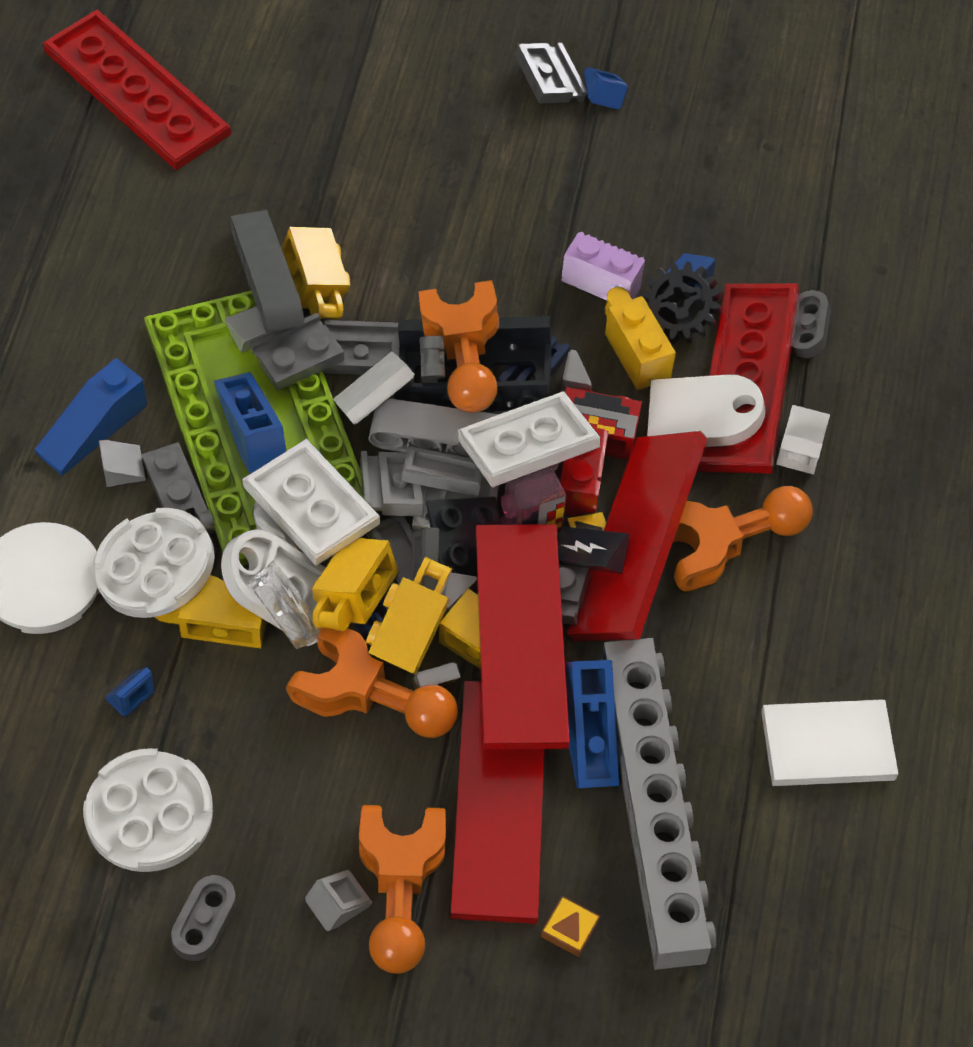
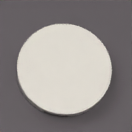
M157 508L156 512L142 515L131 521L127 518L108 533L97 550L93 565L95 567L98 590L105 601L122 614L140 618L167 614L188 603L203 588L213 568L214 547L202 523L185 511L174 508Z
M49 522L20 526L0 537V621L21 629L23 633L43 634L62 630L80 620L82 614L91 606L96 596L100 594L96 584L95 567L93 565L97 551L92 543L73 528Z
M139 749L113 759L98 772V777L90 787L86 801H84L83 817L93 846L105 859L127 870L152 872L164 870L181 863L201 846L211 827L213 801L205 776L189 759L184 760L170 753L159 752L158 749Z

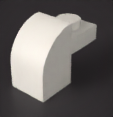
M792 405L776 465L814 474L830 414Z

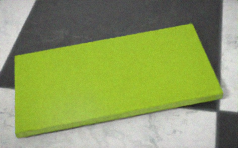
M251 290L144 317L145 325L205 505L214 521L215 534L222 555L232 539L247 531L257 530L254 520L255 499L243 487V478L250 474L240 458L214 386L215 380L251 372L283 426L286 451L307 439L363 498L361 471L323 371L277 391L260 367L256 356L252 355L251 350L249 349L241 353L224 320L227 317L256 307ZM239 552L240 564L242 566L248 565L247 558Z

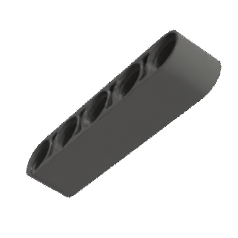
M267 209L230 216L234 243L265 332L271 333L304 326L301 301Z

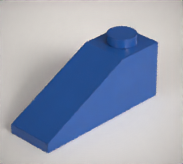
M115 358L86 382L35 448V454L63 476L99 446L100 440L108 439L147 407L143 379L119 359Z
M248 372L215 380L214 386L240 458L249 474L285 453L286 445L283 426L252 373Z
M612 660L566 662L569 751L576 787L619 786Z

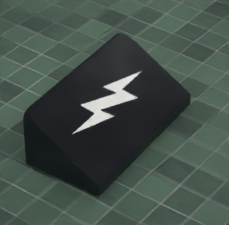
M562 527L557 535L559 564L622 574L630 534Z

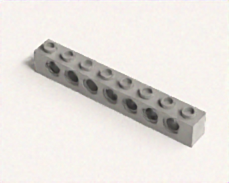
M653 638L604 642L601 660H612L618 763L654 970L703 965L707 963L711 948H716V932L713 922H706L704 907H708L709 901L706 882L698 880L696 867L701 865L700 848L697 841H691L689 828L693 827V811L691 803L684 802L681 790L686 788V775L683 764H677L674 751L679 749V740L676 726H669L667 714H671L672 711L669 689H662L660 677L665 675L662 653L655 652ZM637 682L641 683L646 688L636 689L631 687L629 684ZM646 719L653 725L642 726L635 720ZM653 756L660 763L649 764L642 757ZM660 794L667 801L658 803L651 800L649 795ZM665 832L670 834L675 840L664 842L659 840L655 834ZM665 872H675L682 880L671 882L665 879L662 874ZM672 912H682L688 916L690 921L678 923L669 914Z

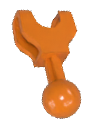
M492 280L474 283V296L468 302L459 305L447 304L441 301L437 294V289L419 291L424 336H442L447 360L456 359L457 368L449 377L447 392L453 405L467 413H477L487 409L497 395V381L490 369L480 364L479 355L485 354V343L494 336L499 328L497 298Z
M778 487L768 494L762 508L734 518L727 505L719 508H708L701 503L686 501L673 542L681 541L689 544L696 552L678 562L673 577L677 587L682 591H692L717 582L722 576L725 564L729 559L741 555L742 542L745 538L767 530H772L774 533L782 536H793L805 530L813 515V507L808 495L797 487Z
M332 628L319 629L316 634L320 652L337 663L329 672L314 674L298 671L286 685V691L294 703L324 717L336 716L349 710H357L367 714L375 701L404 713L406 722L411 730L426 738H437L449 732L454 726L458 715L455 698L447 689L441 686L424 685L413 691L386 680L383 662L372 658L368 653L367 644L361 634L348 628L345 631H337Z
M362 806L359 828V857L365 867L376 875L378 879V893H387L385 919L375 926L370 935L369 952L374 963L386 972L393 974L408 972L419 964L424 955L425 937L420 927L412 921L413 894H422L424 879L435 872L444 861L446 839L445 808L428 807L425 810L422 827L414 834L400 836L391 833L384 826L381 806Z

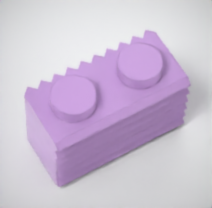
M579 232L564 255L561 281L605 300L610 289L621 287L634 299L641 288L645 260L643 257L638 258L637 254L631 255L630 251H624L623 248L611 247L610 243L605 244L603 240L598 241L596 237H591L590 234L584 235L583 232Z

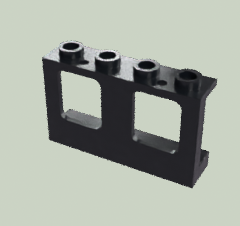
M550 316L499 317L497 332L485 343V354L479 355L480 364L490 369V371L495 366L532 365L535 367V381H497L495 400L487 409L481 412L511 411L550 396L552 356ZM422 319L399 320V358L415 374L416 370L421 368L420 338L425 337ZM444 349L440 350L444 351L445 367H457L456 359L447 360L446 351ZM414 375V378L394 393V399L457 408L448 396V382L414 383Z

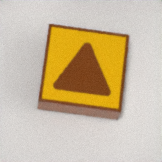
M562 896L545 924L541 937L580 957L601 916Z

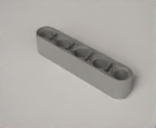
M387 399L374 409L368 439L372 445L384 450L407 453L408 446L471 458L459 442L457 430L498 414L484 412L467 413L457 408ZM559 463L548 466L535 472H553L558 468Z

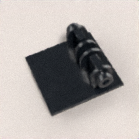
M496 497L426 501L428 513L425 515V518L429 520L431 528H439L438 563L452 568L451 573L477 576L476 525H501Z

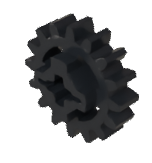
M687 261L684 268L679 270L676 263L672 262L671 271L668 273L661 268L657 269L660 277L657 281L650 278L647 279L651 291L641 292V296L649 303L647 305L665 335L667 333L670 334L672 343H677L680 335H684L687 342L691 343L692 333L697 332L700 336L704 337L706 333L703 327L706 324L713 327L716 326L717 323L712 314L722 313V308L720 304L714 301L721 299L722 294L720 289H713L717 282L714 276L706 278L707 272L704 267L701 266L696 272H693L691 262ZM685 281L696 283L699 286L692 288L685 284ZM668 287L665 293L661 295L663 290ZM685 297L684 307L678 308L679 298ZM700 310H703L701 314L695 320H693L697 313ZM661 316H664V318L672 317L678 321V324L669 323Z

